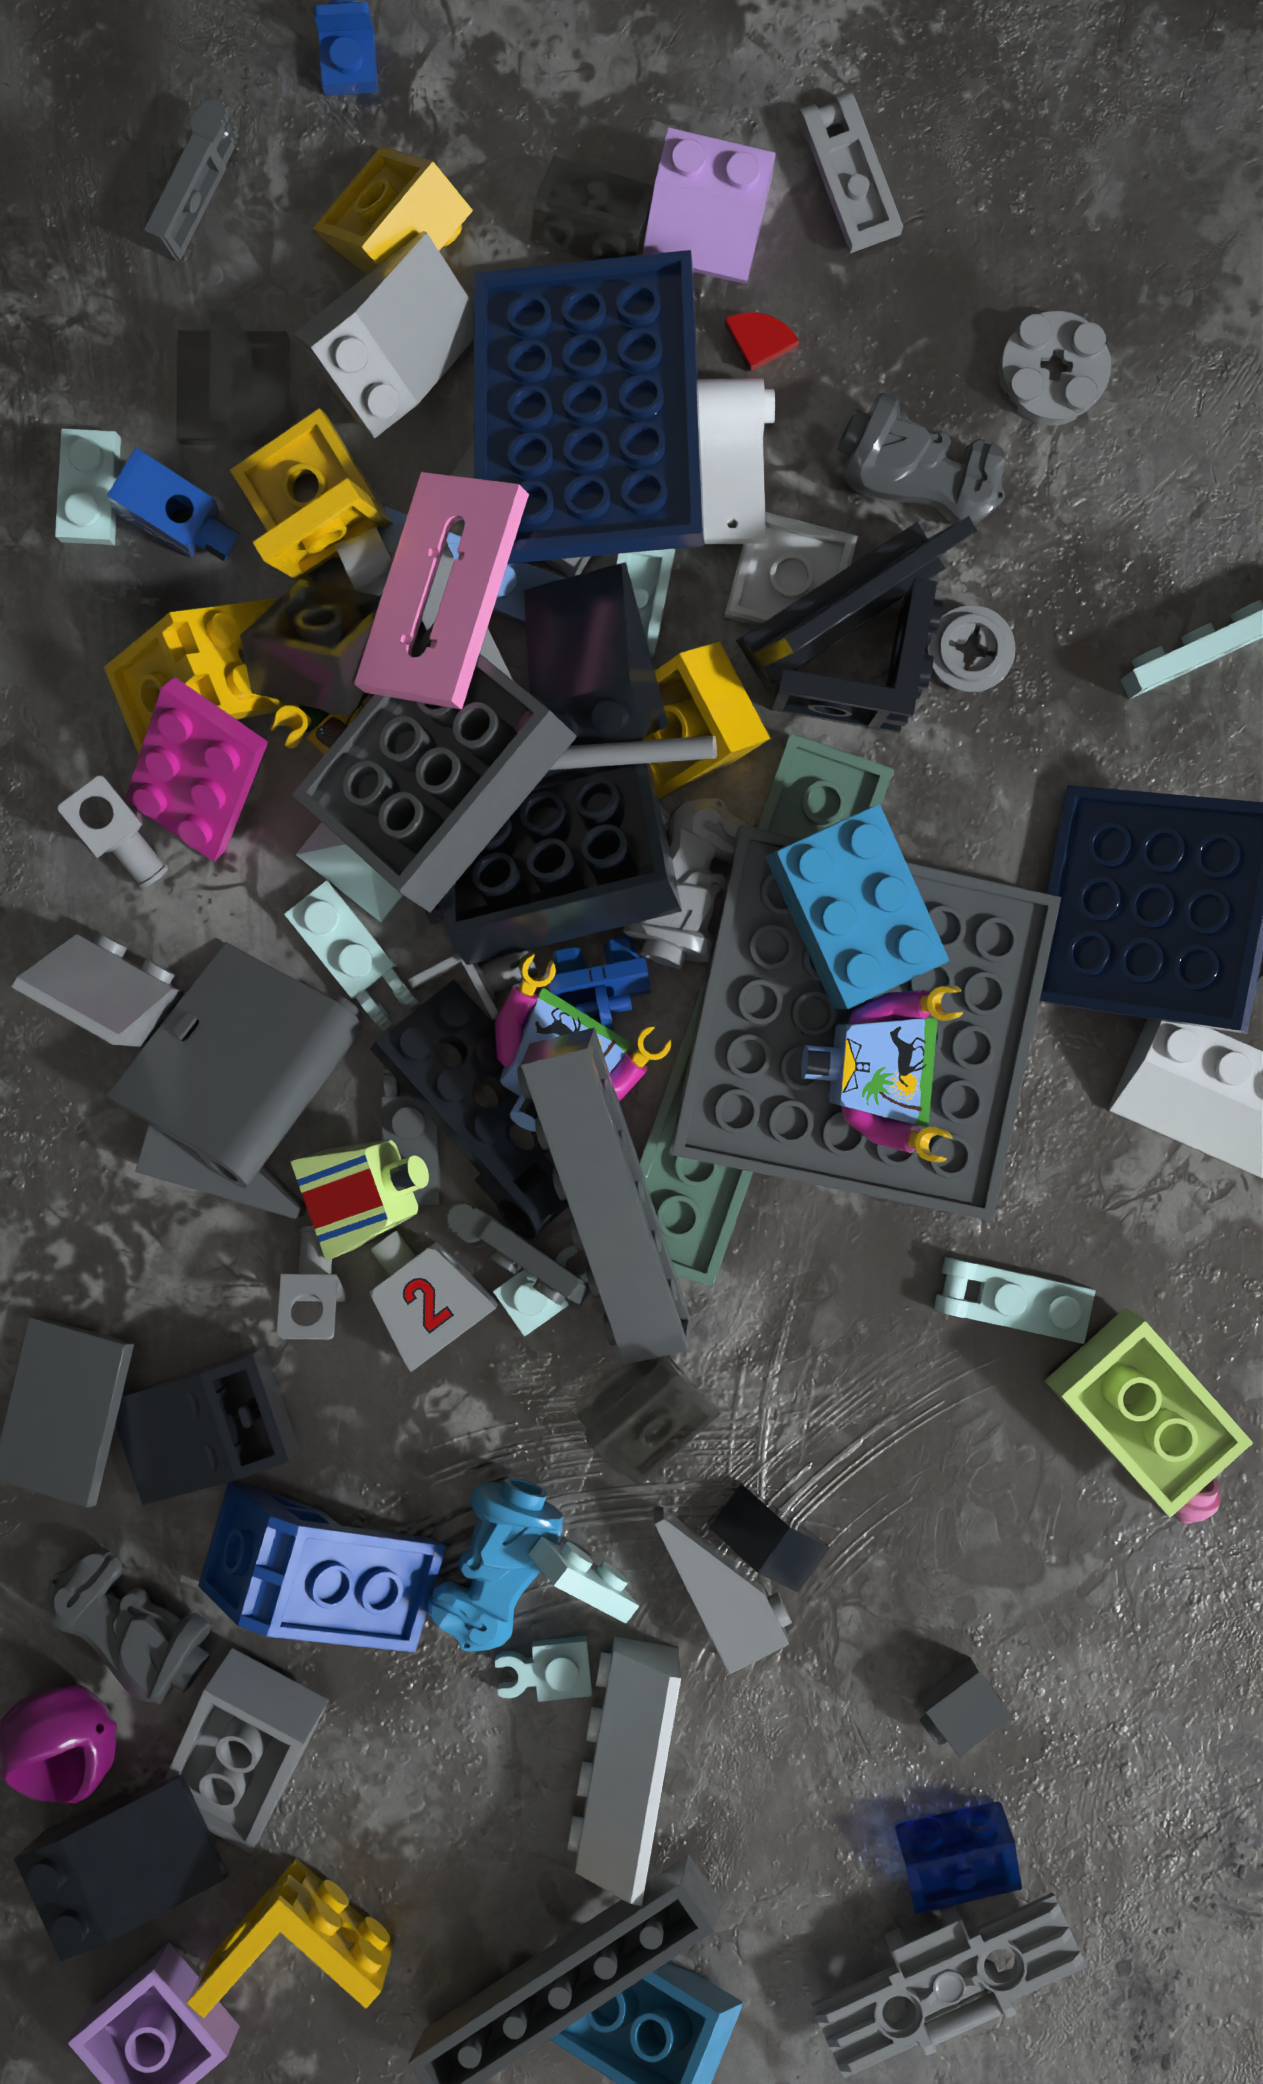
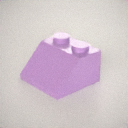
M668 127L655 180L642 255L691 250L693 272L747 285L771 186L776 153Z

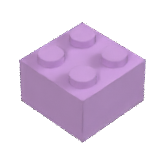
M168 1942L85 2013L68 2044L101 2084H196L228 2056L240 2026L220 2002L213 2007L204 2019L186 2004L199 1977Z

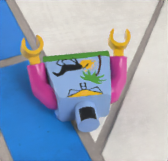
M533 952L527 953L520 960L519 972L523 979L520 985H513L495 1022L497 1058L504 1066L500 1082L504 1087L520 1096L510 1113V1117L517 1125L529 1131H536L535 1119L538 1117L533 1099H525L521 1092L517 1069L518 1066H521L530 1043L595 1027L619 1101L624 1098L647 1072L645 1064L650 1059L658 1060L668 1054L671 1047V1040L669 1039L659 1052L652 1053L647 1051L643 1045L644 1038L655 1028V1026H648L638 1035V1048L633 1054L627 1051L632 1043L545 988H542L536 994L535 990L537 987H543L551 983L556 969L555 964L550 960L546 966L545 973L541 977H530L528 975V967L535 956Z
M955 985L935 988L930 994L925 990L885 993L855 1009L850 1016L848 1024L836 1025L834 1047L805 1045L801 1060L802 1078L831 1081L830 1103L840 1105L844 1121L874 1144L908 1153L916 1149L917 1154L921 1158L935 1163H942L947 1158L931 1154L929 1150L930 1139L936 1135L952 1139L950 1132L928 1126L938 1020H952L959 1018L963 1014V1012L948 1013L941 1005V998L946 992H962ZM918 1126H925L927 1128L920 1131Z

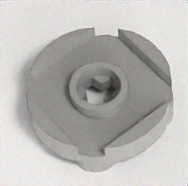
M1048 311L1026 317L1018 329L1010 336L999 362L1000 386L1004 394L1008 393L1011 401L1017 405L1016 410L1024 418L1032 422L1051 426L1069 423L1077 419L1079 415L1087 412L1103 394L1110 377L1111 358L1105 344L1106 335L1104 330L1098 324L1088 322L1085 318L1066 311ZM1051 356L1059 357L1062 359V363L1067 365L1068 372H1062L1058 381H1053L1049 379V370L1041 368V361H1049Z

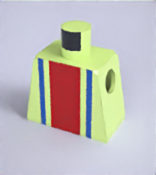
M392 1140L329 1148L290 1161L326 1261L366 1245L416 1215L418 1204L413 1191L426 1187L429 1181V1173L424 1161L416 1155L401 1160L398 1148Z

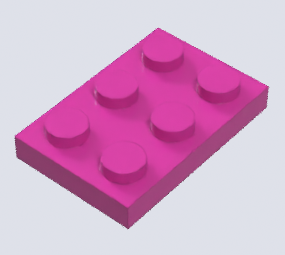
M173 677L161 687L125 801L182 839L188 846L196 849L214 862L227 849L268 741L182 681Z

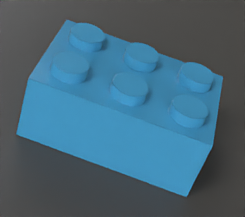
M880 804L865 809L765 855L833 1009H849L950 961Z

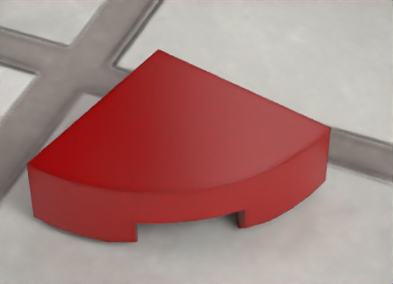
M746 312L725 319V327L750 372L798 347L799 340L794 332L782 321L770 315Z

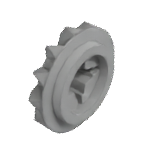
M966 605L955 608L941 617L937 634L932 633L928 646V655L934 656L932 668L937 674L939 682L946 683L958 693H982L1001 682L1010 671L1015 657V640L1009 625L998 613L983 606ZM974 629H977V648L985 651L987 655L985 658L976 657L967 670H964V653L956 650V647L951 645L956 643L965 644L969 636L973 634Z

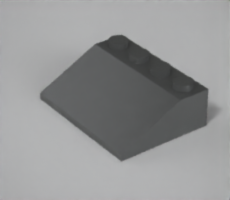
M434 623L412 648V657L421 656L426 648L431 646L432 641L429 638ZM479 653L462 710L374 694L293 792L292 796L399 893L428 912H431L577 736L548 708Z

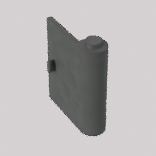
M225 942L106 1097L114 1104L197 1151L202 1160L226 1180L239 1187L247 1188L362 1032L363 1025L358 1019L361 1013L354 1004L344 997L334 995L332 998H329Z

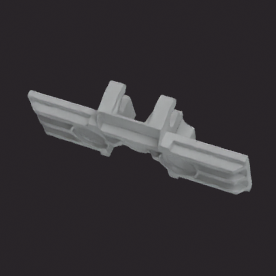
M1054 1893L1043 1896L969 1931L966 1930L955 1902L939 1909L942 1915V1927L909 1942L903 1936L900 1927L885 1933L884 1935L895 1965L811 2003L813 2013L843 2079L917 2045H920L926 2056L937 2052L935 2045L1002 2014H1005L1007 2019L1017 2015L1012 2001L1086 1968L1087 1965ZM1004 1949L1014 1955L1015 1961L1012 1969L998 1972L994 1962H986L985 1959L992 1951ZM984 1989L992 1992L925 2023V2017L934 2012L957 2004L961 2000ZM895 1996L908 1998L905 2003L907 2015L897 2022L889 2021L882 2014L883 2007L890 1998Z

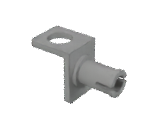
M103 775L95 776L59 803L58 811L92 853L98 858L103 853L112 851L136 880L141 890L153 884L168 871V866L165 863L163 864L138 832L142 825V813L137 808L131 810ZM91 796L105 798L113 808L112 820L101 828L88 826L80 817L79 809L82 802Z
M528 951L494 958L481 966L478 963L466 965L459 953L410 978L408 981L413 991L462 966L490 1020L495 1022L499 1015L493 1003L497 1001L495 995L522 981L523 978L519 972V966L514 969L510 967L520 962ZM533 961L528 967L529 976L538 974Z
M304 1226L300 1228L301 1240L298 1274H281L277 1335L281 1339L329 1340L334 1337L336 1302L345 1301L346 1292L337 1274H331L332 1259L325 1260L314 1226ZM295 1301H321L323 1313L318 1322L310 1326H301L295 1323L291 1318V1309Z

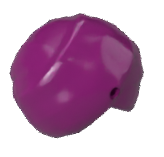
M81 1685L43 1689L18 1701L0 1721V1776L14 1790L39 1801L78 1803L89 1797L110 1770L114 1761L117 1724L111 1717L106 1704L88 1688Z

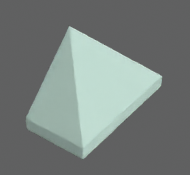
M322 822L296 853L300 859L381 923L404 896Z

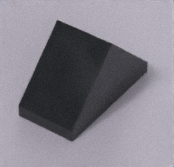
M742 1482L710 1525V1529L758 1574L798 1593L830 1550L828 1544Z

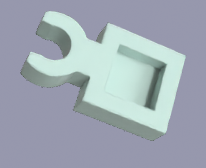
M569 1245L560 1251L556 1261L566 1267V1261L579 1250L575 1245ZM526 1269L521 1270L517 1275H514L493 1291L524 1337L570 1304L569 1300L565 1298L562 1304L558 1305L534 1289L533 1285L538 1278ZM587 1270L583 1274L578 1275L580 1278L588 1282Z
M587 1635L533 1641V1657L525 1658L522 1654L510 1650L500 1652L495 1657V1668L509 1666L518 1673V1678L515 1681L499 1683V1697H517L524 1692L526 1687L536 1686L538 1702L593 1695Z

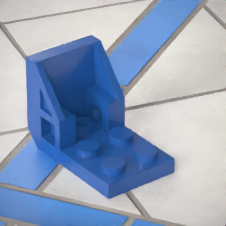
M231 1481L228 1482L198 1587L237 1626L266 1637L416 1652L428 1611L429 1598L432 1596L446 1546L433 1538L340 1526L321 1510L249 1483Z

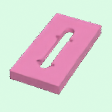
M421 472L355 678V686L365 693L462 710L529 494L520 484ZM464 520L465 526L457 549L459 553L458 560L454 559L429 638L432 641L431 646L427 647L421 656L412 657V648L450 528L455 522Z

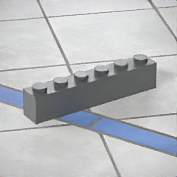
M595 1027L530 1043L521 1066H518L517 1069L519 1086L525 1099H533L538 1117L535 1119L537 1138L543 1150L550 1149L556 1166L553 1168L554 1187L560 1200L567 1199L573 1217L570 1218L571 1236L575 1247L578 1250H585L589 1266H587L588 1285L594 1298L601 1297L606 1311L603 1316V1324L609 1344L611 1346H618L624 1365L688 1351L692 1321Z
M687 1855L646 1882L642 1906L629 1904L622 1899L424 2029L408 2064L422 2084H482L713 1933L720 1910V1898L691 1857Z

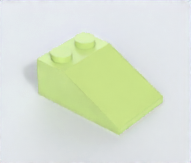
M1124 1308L1045 1380L1046 1384L1170 1518L1253 1444L1250 1438L1149 1324L1127 1308Z

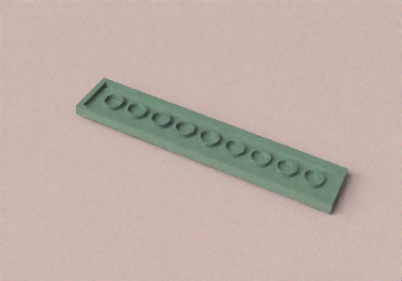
M790 733L756 829L802 839L878 804L882 805L894 769ZM706 971L639 1163L676 1275L713 1288L753 1172L669 1154L706 980Z

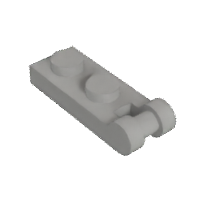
M848 90L834 95L832 103L819 108L814 103L799 108L797 115L801 132L806 142L809 143L850 254L901 235L903 229L901 218L853 93ZM837 125L844 129V133L829 138L826 130Z

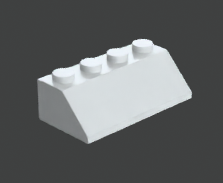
M1147 1019L1107 1111L1263 1179V1051L1211 1028Z
M614 1636L611 1654L604 1652L600 1654L595 1686L605 1688L602 1708L591 1707L586 1741L595 1742L596 1744L592 1763L582 1761L576 1796L586 1797L583 1818L572 1816L567 1851L577 1852L575 1873L629 1904L642 1906L681 1682L679 1648Z

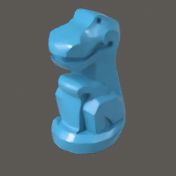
M508 1477L504 1485L496 1482H481L473 1489L469 1503L479 1519L472 1535L471 1547L462 1553L458 1564L463 1575L473 1579L472 1584L467 1588L447 1581L440 1584L433 1591V1596L429 1598L427 1609L431 1620L441 1630L453 1635L464 1651L490 1650L502 1646L511 1637L514 1608L521 1594L541 1572V1569L528 1554L541 1537L557 1545L560 1543L564 1515L555 1506L545 1501L547 1492L527 1480Z

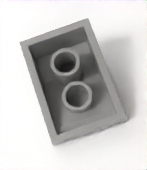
M423 230L294 332L293 335L355 422L372 437L376 438L418 405L474 340V305L428 233Z
M97 932L94 939L78 934L74 935L17 976L11 986L112 1045L144 1047L175 1008L184 993V990L171 984L175 976L174 973L148 959H145L142 966L132 962L123 956L127 950L126 946L101 932Z
M232 1648L205 1687L165 1780L183 1773L209 1832L251 1854L300 1761L329 1700Z

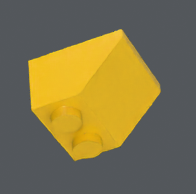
M381 146L312 229L325 242L368 275L423 230L428 233L440 251L442 247L451 244L458 237L462 229V223L473 210L433 161Z
M720 641L679 653L655 670L669 726L642 739L657 740L715 735L717 741V757L714 759L649 763L659 800L734 763L770 739Z

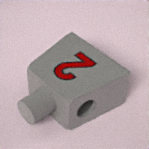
M396 1230L370 1250L389 1275L387 1279L370 1291V1295L410 1372L495 1310L499 1304L495 1296L437 1242L416 1256Z

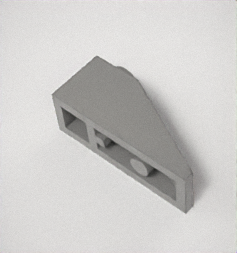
M662 1508L654 1512V1524L729 1675L789 1645L784 1627L791 1624L792 1620L778 1592L768 1596L759 1579L666 1509Z

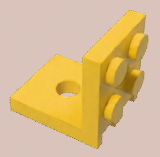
M320 408L230 469L267 530V533L253 541L262 559L302 584L313 579L310 572L332 557L341 560L335 544L376 526L377 528L380 526L385 530L389 525L393 524L329 418ZM304 474H315L319 482L317 494L307 502H298L293 493L296 480Z
M275 598L169 612L104 666L139 755L158 700L159 691L173 677L182 681L236 720L275 713L284 706L297 707L314 697ZM238 649L247 652L251 656L255 664V670L243 664L239 657Z
M295 1858L208 1957L186 2004L204 2019L281 1932L364 2008H367L382 1991L394 1944L390 1942L387 1930L372 1917L363 1918L349 1905L347 1895L337 1884L330 1880L323 1882L299 1859Z

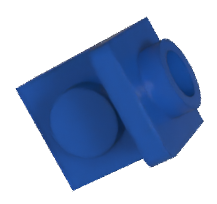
M331 0L328 4L315 5L313 7L314 20L319 36L321 80L325 96L378 93L375 32L368 3L355 0Z

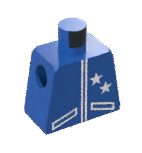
M136 447L107 494L116 515L189 558H192L198 548L201 547L225 562L241 536V533L217 519L219 510L217 501L212 496ZM186 510L193 513L190 520L185 523H176L172 520L173 516L179 511Z

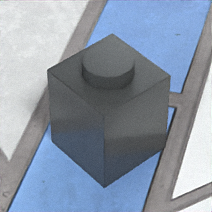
M971 1657L918 1696L926 1712L919 1719L939 1747L948 1742L958 1757L962 1756L1012 1718L1001 1697Z

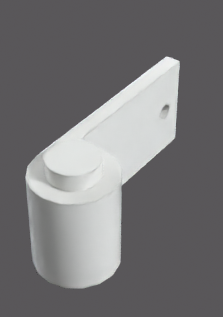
M764 378L698 379L705 544H764L766 542L763 433L764 423H774L775 391L774 389H764Z

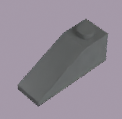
M149 1124L135 1172L296 1219L304 1215L306 1204L264 1165L247 1188L239 1187L211 1169L202 1160L197 1151Z

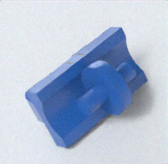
M630 937L612 939L604 943L603 948L607 965L585 969L581 948L572 947L554 951L553 963L555 964L556 972L553 980L548 984L550 992L591 1018L600 1016L601 1024L610 1030H614L611 1014L632 1010L630 997L651 993L645 957L639 958Z

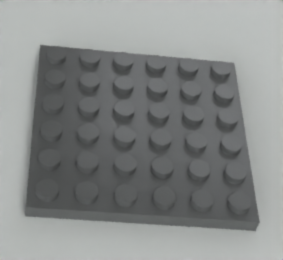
M742 825L739 826L734 842L669 1154L993 1221L1061 897L907 863L950 961L849 1009H833L765 858V855L800 840V838ZM955 985L962 992H946L941 998V1005L948 1013L963 1012V1014L959 1018L952 1020H938L928 1126L950 1132L952 1139L939 1135L930 1139L929 1150L931 1154L947 1158L942 1163H935L921 1158L917 1154L916 1149L908 1153L874 1144L844 1121L841 1106L830 1103L831 1081L802 1078L801 1060L805 1045L834 1047L836 1025L848 1024L850 1016L855 1009L885 993L925 990L930 994L935 988ZM918 1126L920 1131L927 1128L925 1126Z

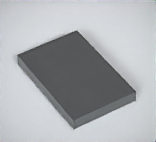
M40 1316L29 1317L0 1438V1481L85 1508L96 1506L134 1343Z

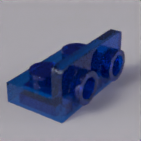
M996 1801L900 1823L895 1826L915 1914L1023 1890L1015 1841L1000 1802Z

